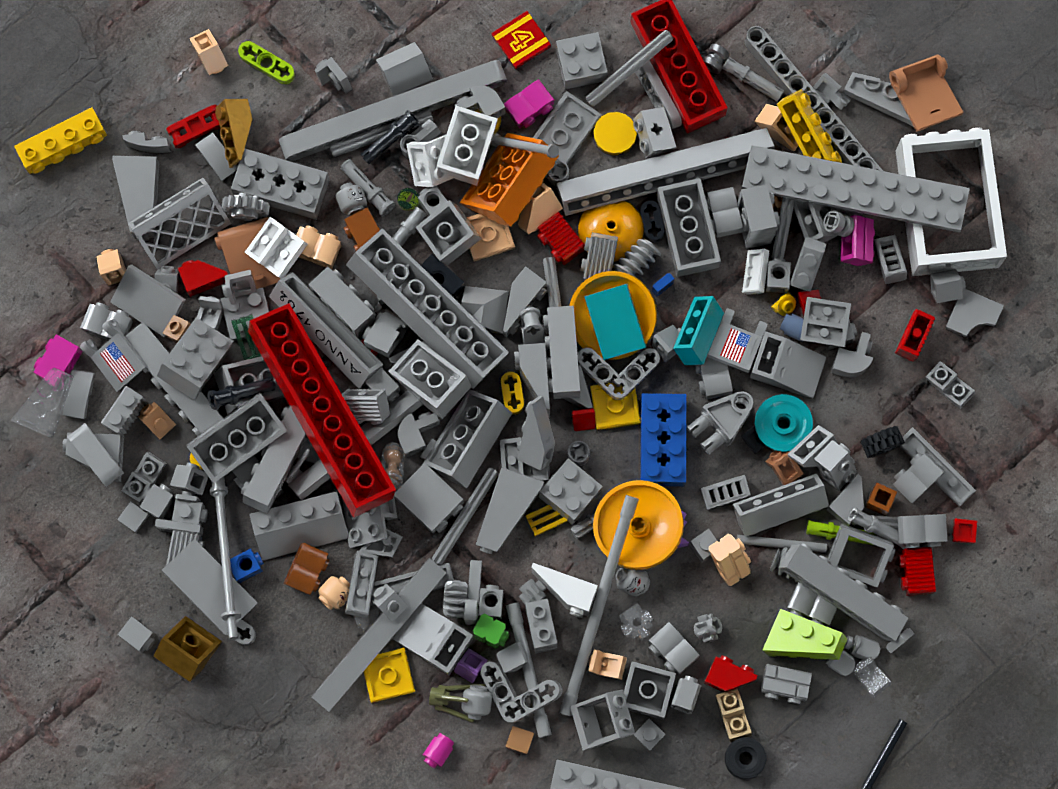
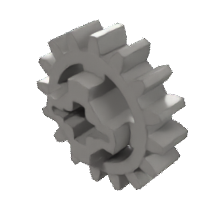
M239 193V195L225 196L222 200L221 209H223V212L231 214L233 218L252 221V219H262V217L269 216L270 205L268 202L260 200L258 196Z

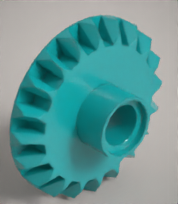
M787 394L775 395L765 400L757 410L755 429L759 439L766 447H770L774 451L786 452L795 448L812 431L813 418L807 405L799 398ZM779 420H786L789 427L782 429L778 426L777 422Z

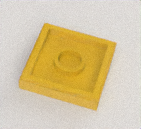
M611 383L615 388V394L618 392L623 394L622 385L617 387L614 383ZM599 385L590 386L593 409L595 411L596 430L641 424L636 389L624 399L614 400Z
M405 648L378 654L364 670L371 703L415 693Z

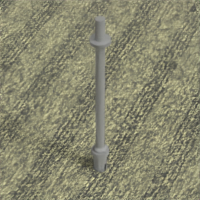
M223 476L215 483L211 481L210 495L216 501L226 612L221 614V618L227 621L229 639L235 640L238 639L236 620L241 618V613L235 611L224 497L228 493V487L225 486Z

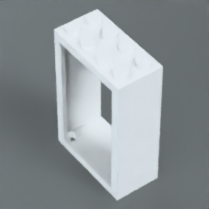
M972 128L967 132L951 130L946 134L929 132L925 136L908 134L901 138L896 149L898 173L911 177H916L913 153L978 147L992 245L990 250L929 255L926 254L922 225L905 222L912 276L930 275L952 269L962 272L999 268L1006 259L1007 253L989 129Z

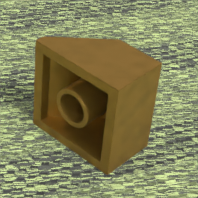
M185 616L161 639L153 657L191 682L202 671L222 641Z

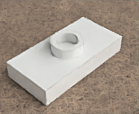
M748 250L742 293L747 295L764 293L769 250Z

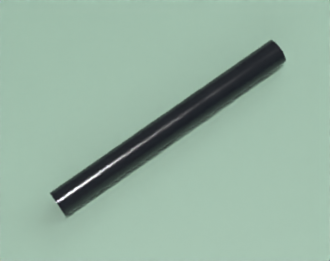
M899 719L861 789L872 788L907 725L905 721Z

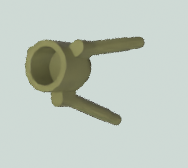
M485 684L439 685L438 688L432 687L429 705L435 706V710L444 711L463 720L474 722V719L468 718L465 714L444 706H448L449 701L465 703L469 701L468 698L450 696V692L447 691L465 690L470 688V685L485 686Z

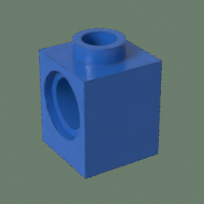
M251 549L230 559L231 571L239 584L263 572L261 565L264 563L259 553L254 554ZM251 560V569L247 571L242 570L241 564L243 561Z

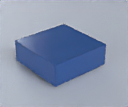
M667 273L653 285V294L658 297L674 284L675 278L670 273Z

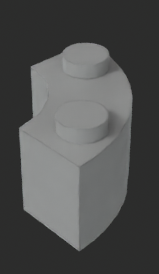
M380 312L372 328L368 326L363 334L365 347L389 358L395 347L402 342L409 326L402 319L388 312Z

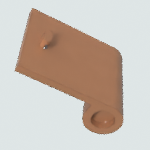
M935 55L893 70L889 74L891 85L916 131L958 117L964 113L944 78L948 65L945 58L940 55Z
M268 217L217 232L218 237H215L218 250H223L230 274L251 270L256 289L275 284L281 279L245 253L267 222Z

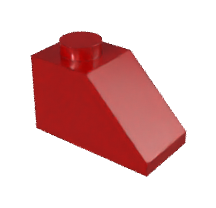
M200 260L186 261L178 268L190 297L224 284L225 275H228L227 271Z

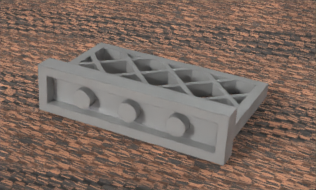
M201 178L128 224L156 269H159L232 223L226 213L223 212V209H221V205L204 178ZM209 195L212 199L210 208L199 207L201 199ZM184 209H194L191 220L180 218ZM198 210L208 212L206 223L195 221ZM212 213L221 215L224 221L218 225L210 224ZM166 220L175 221L172 232L162 230L163 222ZM179 222L190 224L187 235L176 233ZM194 225L204 227L202 235L198 237L191 236ZM148 231L156 232L154 243L145 242L142 235ZM160 233L171 235L168 246L158 244ZM175 236L186 238L184 246L181 248L172 247ZM156 248L167 250L166 256L157 262L154 257Z

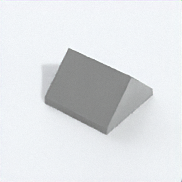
M415 42L376 59L393 96L413 90L433 80L424 55Z

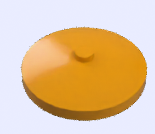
M606 271L589 277L576 289L569 306H574L576 341L582 348L593 349L601 358L603 356L584 296L628 283L646 344L652 337L656 327L657 309L650 290L638 278L625 272ZM636 350V351H633V352H629V353H626V354H623V355H619V356H616V357H613V358H609V359H610V360L622 359V358H625V357H628V356H631V355L635 354V353L638 352L639 350Z
M636 480L620 484L610 490L597 506L593 520L595 540L602 553L608 558L625 496L629 495L638 498V504L634 517L630 522L618 566L635 570L655 567L666 561L680 544L684 530L681 508L675 497L667 489L656 483Z

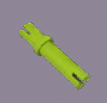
M808 520L806 534L823 536L827 540H831V538L836 537L840 526L834 525L833 522L826 524ZM849 536L847 539V541L859 542L874 545L852 536Z

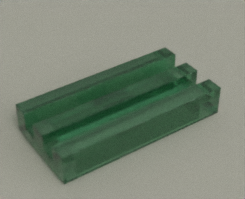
M253 314L231 320L244 360L262 356L260 353H256L246 323L254 319ZM240 323L242 324L245 336L247 338L252 353V356L249 357L238 327V324Z

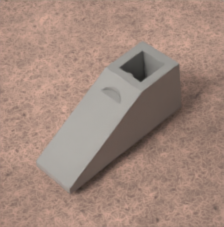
M526 266L512 282L503 335L506 338L510 333L513 335L519 328L520 324L518 322L521 320V312L526 308L533 307L536 300L540 301L547 292L545 289L546 281Z
M539 395L527 404L525 410L527 417L521 430L523 436L518 445V460L538 470H542L552 461L555 440L544 398Z

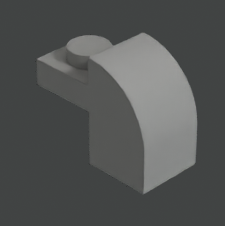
M484 85L470 87L471 97H462L454 105L472 111L479 109L481 114L494 118H499L506 114L505 106L496 91Z
M861 333L855 352L839 348L831 373L848 378L863 374L873 360V357L865 355H869L873 342L869 341L871 334Z
M411 413L400 423L398 438L406 458L425 450L426 445L421 432L440 425L438 416L435 413H424L416 421Z

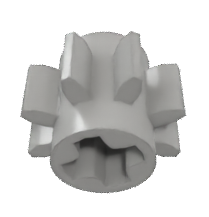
M530 579L519 589L522 592L519 598L524 604L543 600L546 597L543 592L546 590V587L540 580L535 583L533 579Z
M713 614L698 616L699 622L694 625L695 635L699 639H703V642L718 640L717 634L722 632L721 621L717 617H713Z

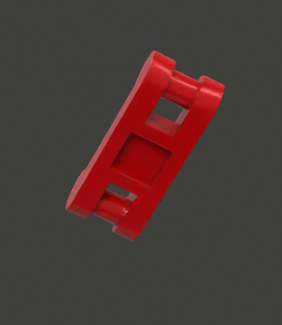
M216 104L200 110L166 128L169 136H172L174 139L173 144L176 149L182 148L187 143L213 130L220 129L219 120H217L215 114ZM211 117L212 121L206 123L205 118ZM185 128L187 133L181 136L180 131Z

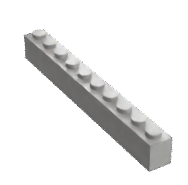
M767 128L755 130L558 182L559 199L565 216L655 193L658 187L699 178L704 180L746 169L751 145L775 150L774 144Z
M144 322L125 336L147 365L143 369L144 373L149 371L153 375L151 379L158 390L163 388L167 392L164 397L172 406L177 404L181 409L178 414L186 423L191 421L195 426L192 431L197 437L223 419L217 410L211 408L208 399L202 392L193 400L157 377L159 369L169 355V352ZM254 455L232 470L236 476L234 481L241 490L246 481L250 483L253 477L251 472L256 462L260 464ZM282 488L279 490L276 498H278L282 493H284Z

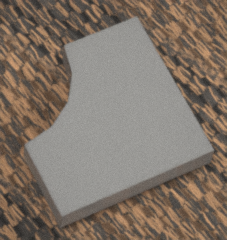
M963 289V298L957 300L945 329L966 337L969 331L977 326L989 325L994 327L1004 305Z

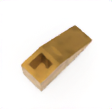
M224 99L216 107L215 114L217 120H219L220 136L224 142L225 158L228 160L229 168H233L240 162L244 153L252 122L248 99Z

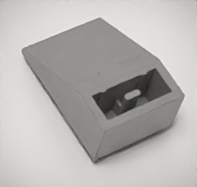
M765 331L750 378L813 399L826 357L787 338Z
M423 604L417 607L393 637V640L448 676H450L474 639L471 633Z

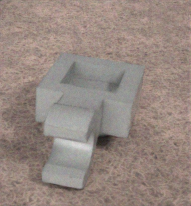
M824 73L813 86L826 104L832 101L840 110L851 101L847 95L838 92L842 86L827 73Z

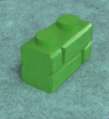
M485 613L480 616L473 630L475 639L483 643L486 642L487 645L495 649L499 648L500 645L504 647L509 637L506 625L498 620L494 621L492 617Z

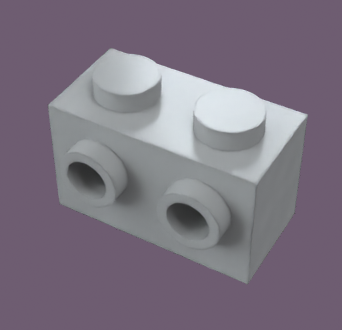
M832 440L814 460L823 479L840 491L846 483H850L854 479L857 470L854 466L855 461L850 456V450L844 444L840 443L838 445Z

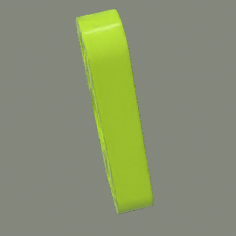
M251 41L243 42L239 46V56L245 63L281 84H289L294 80L295 72L289 63ZM250 48H252L253 54L258 56L257 60L251 54L245 56L244 50H250ZM264 58H270L273 63L270 67L264 68L261 66V61ZM277 64L281 71L285 72L288 70L289 76L285 75L282 78L280 71L276 70Z

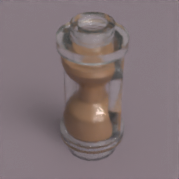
M389 443L382 450L381 464L394 487L399 489L403 485L404 451L401 445Z

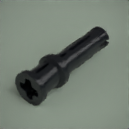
M407 110L400 120L391 124V129L360 155L368 164H371L373 160L399 138L402 139L415 126L418 127L420 122Z
M272 377L237 387L229 385L223 390L209 391L208 401L213 410H218L220 406L227 404L236 405L238 400L252 397L259 393L275 391L276 385Z

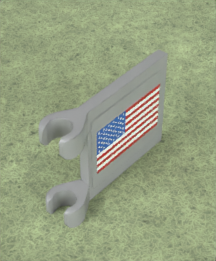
M727 308L707 357L749 373L768 324L759 321L755 334L730 325L735 311Z
M111 319L102 325V328L112 336L107 343L98 350L96 343L89 339L87 342L84 341L80 348L91 357L116 392H118L145 369L147 365L123 335L118 322L115 319Z

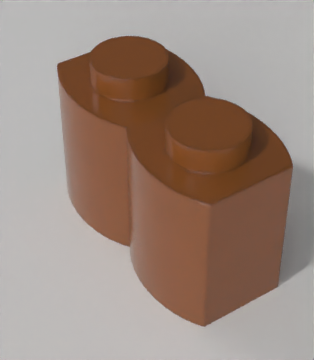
M301 543L283 584L307 595H310L312 591L316 592L321 581L318 579L321 571L324 572L330 561L327 559L328 553L306 543Z

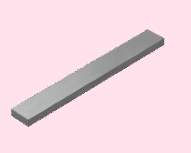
M408 390L389 405L390 416L383 423L372 425L368 421L361 427L370 445L374 444L398 425L407 415L413 413L423 404ZM319 460L288 484V486L300 500H303L331 477L321 460Z
M428 558L398 594L408 607L394 621L389 620L382 613L311 697L329 712L447 572Z

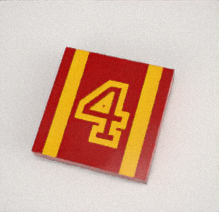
M528 11L491 33L514 69H517L551 47L550 42Z

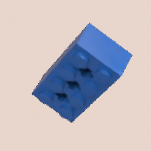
M642 393L640 480L650 481L660 486L685 487L686 394ZM664 414L668 418L666 422H661V418L658 419V417ZM661 436H665L666 439L668 438L666 444H661V440L658 441L657 439H660ZM661 458L668 460L666 466H661V462L658 463L657 461H660Z

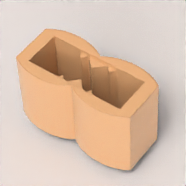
M311 226L299 227L296 235L308 243V245L298 258L332 269L341 248V241L338 240V237L330 233H326V235L317 233L318 230Z

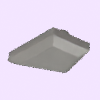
M387 530L386 540L364 545L359 551L393 558L403 537Z

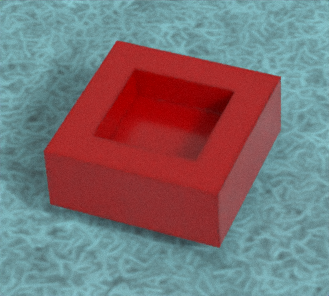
M955 518L953 520L952 542L975 544L977 521Z

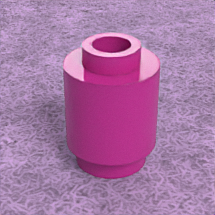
M441 733L437 737L434 736L422 754L425 757L424 762L434 769L436 766L442 767L453 750L454 742Z

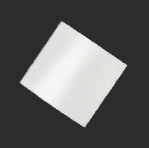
M269 217L245 253L282 279L308 243L272 217Z

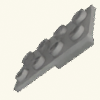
M395 498L353 518L342 499L350 548L387 539L385 520L397 518Z

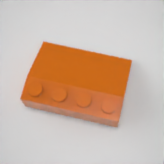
M510 133L505 135L506 138L547 145L540 139ZM499 145L482 169L478 185H471L460 201V204L499 224L511 227L518 220L523 208L530 202L536 189L543 183V179L548 171L554 167L559 155L555 158H550L546 154Z

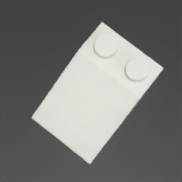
M533 563V575L545 585L566 609L570 610L569 614L582 618L583 615H589L597 592V585Z

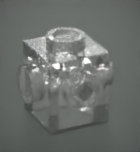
M638 603L618 616L622 623L620 629L627 638L631 636L633 640L636 638L642 640L651 634L649 629L653 626L651 623L653 618L647 609L643 611ZM639 621L641 625L635 626L633 622Z

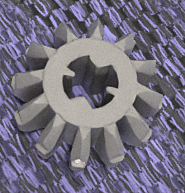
M460 580L446 582L443 600V613L445 617L454 619L464 618L465 601L468 598V585L466 582H461Z

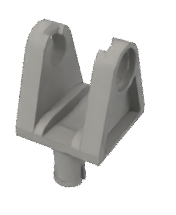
M742 391L710 402L703 406L701 416L686 428L689 433L692 431L691 435L694 438L709 426L714 430L715 433L701 443L702 448L706 449L705 452L708 455L723 443L728 447L748 418L753 407V398L749 393ZM741 403L746 408L739 409L736 404Z

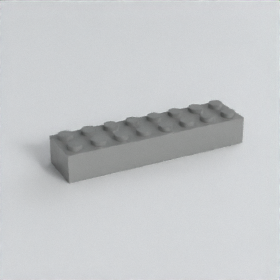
M383 228L359 248L346 264L433 351L464 373L472 389L509 353Z

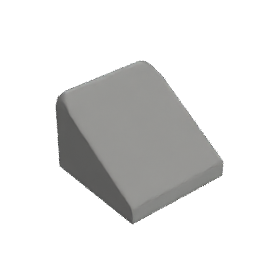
M516 642L496 654L503 673L516 672L528 663L520 642Z

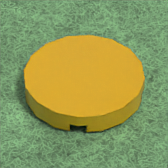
M610 112L601 116L596 122L594 140L598 148L604 153L610 155L626 153L635 144L637 132L634 129L633 120L626 114Z

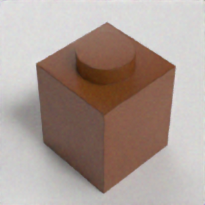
M876 483L865 507L886 516L897 491Z

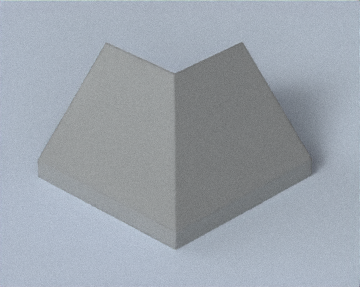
M465 286L461 306L489 333L503 334L509 291Z

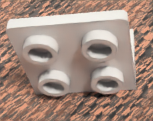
M446 135L429 142L412 141L406 144L415 186L434 187L453 179L452 176L436 168Z

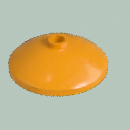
M626 201L586 210L582 213L579 220L578 235L584 244L586 237L591 238L592 232L618 237L614 262L619 261L620 258H625V253L627 251L631 252V246H637V240L643 238L642 218L638 211ZM614 223L615 227L610 229L607 227V224Z

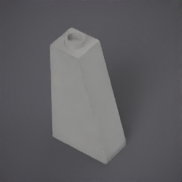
M113 156L112 158L128 223L157 206L160 164L157 157ZM129 226V230L133 238H136V240H138L136 235ZM148 231L142 235L143 240L148 241L149 238H155L156 232Z
M501 468L476 545L481 546L480 551L492 554L493 551L498 552L540 490L544 487L545 481Z

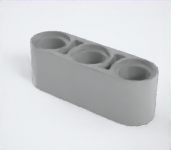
M86 423L67 436L106 487L124 474Z

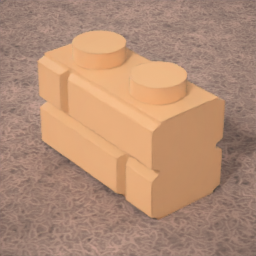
M730 534L721 538L720 542L716 541L709 546V552L716 568L728 586L734 585L740 581V578L743 579L751 574L748 565L751 563V560L744 551L746 550L744 544L739 538L735 540Z

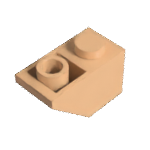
M542 183L532 195L530 202L521 211L518 225L528 234L537 231L538 226L563 209L550 187Z

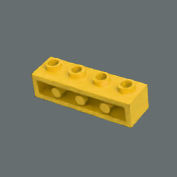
M800 89L777 103L804 156L842 163L840 154L834 151L831 145L830 135L824 132L821 126L820 116L816 112L814 113L810 97L807 93Z
M91 107L14 147L28 173H39L45 169V166L51 163H59L64 160L65 156L77 154L84 147L101 142L107 134L96 112Z

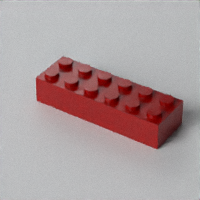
M660 0L631 13L630 23L643 48L664 30L669 31L674 38L673 41L652 57L650 62L679 111L686 133L688 134L726 116L728 107L673 1Z

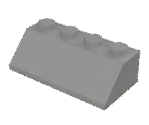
M469 389L424 463L448 480L467 488L511 417L512 412L498 400ZM441 445L445 446L441 453L443 458L435 460Z
M259 393L186 446L211 481L215 483L287 432V430L264 397Z
M337 491L274 507L269 510L268 514L262 511L250 514L254 535L263 561L295 553L298 551L301 543L318 547L349 538Z

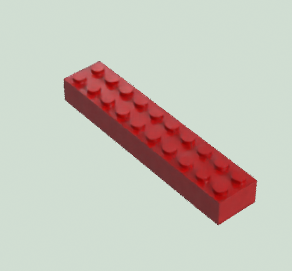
M290 303L250 320L248 332L353 518L392 500L396 488Z

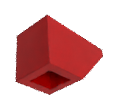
M721 655L720 658L715 657L704 684L719 691L727 692L754 682L758 675L754 674V669L746 665L738 667L733 664L734 660Z

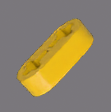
M507 372L501 378L504 406L512 414L516 415L524 408L521 379L517 373ZM509 377H512L513 381H517V383H514V391H510L509 384H505V382H508ZM512 395H515L516 402L521 403L517 405V409L508 406L511 403Z

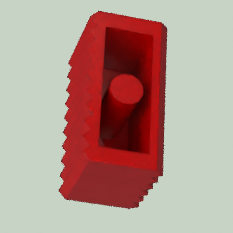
M559 212L537 227L539 241L544 246L548 244L552 249L550 253L556 262L561 261L566 265L584 251L585 244Z
M915 309L895 354L912 362L916 361L934 324L935 317Z
M932 548L904 549L902 555H899V567L904 568V577H901L902 591L906 590V596L934 594L936 592Z

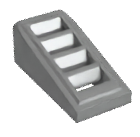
M896 235L874 239L885 284L906 280L907 270ZM893 244L892 248H887L883 250L881 248ZM895 253L893 256L884 257V255ZM893 262H897V263H898V264L889 265V266L886 265V264L893 263Z
M745 475L701 488L707 510L751 497ZM740 483V487L742 490V494L740 495L738 494L736 484ZM727 486H731L733 497L729 496ZM722 488L725 498L724 500H721L718 491V489ZM712 490L714 492L716 502L712 503L709 491Z

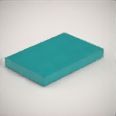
M628 283L584 296L603 360L647 347Z

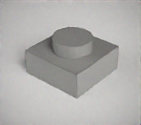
M648 719L633 736L650 751L666 734Z

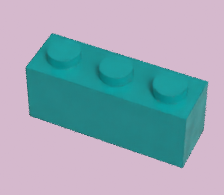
M713 296L694 297L673 347L684 365H704L724 315L723 310Z

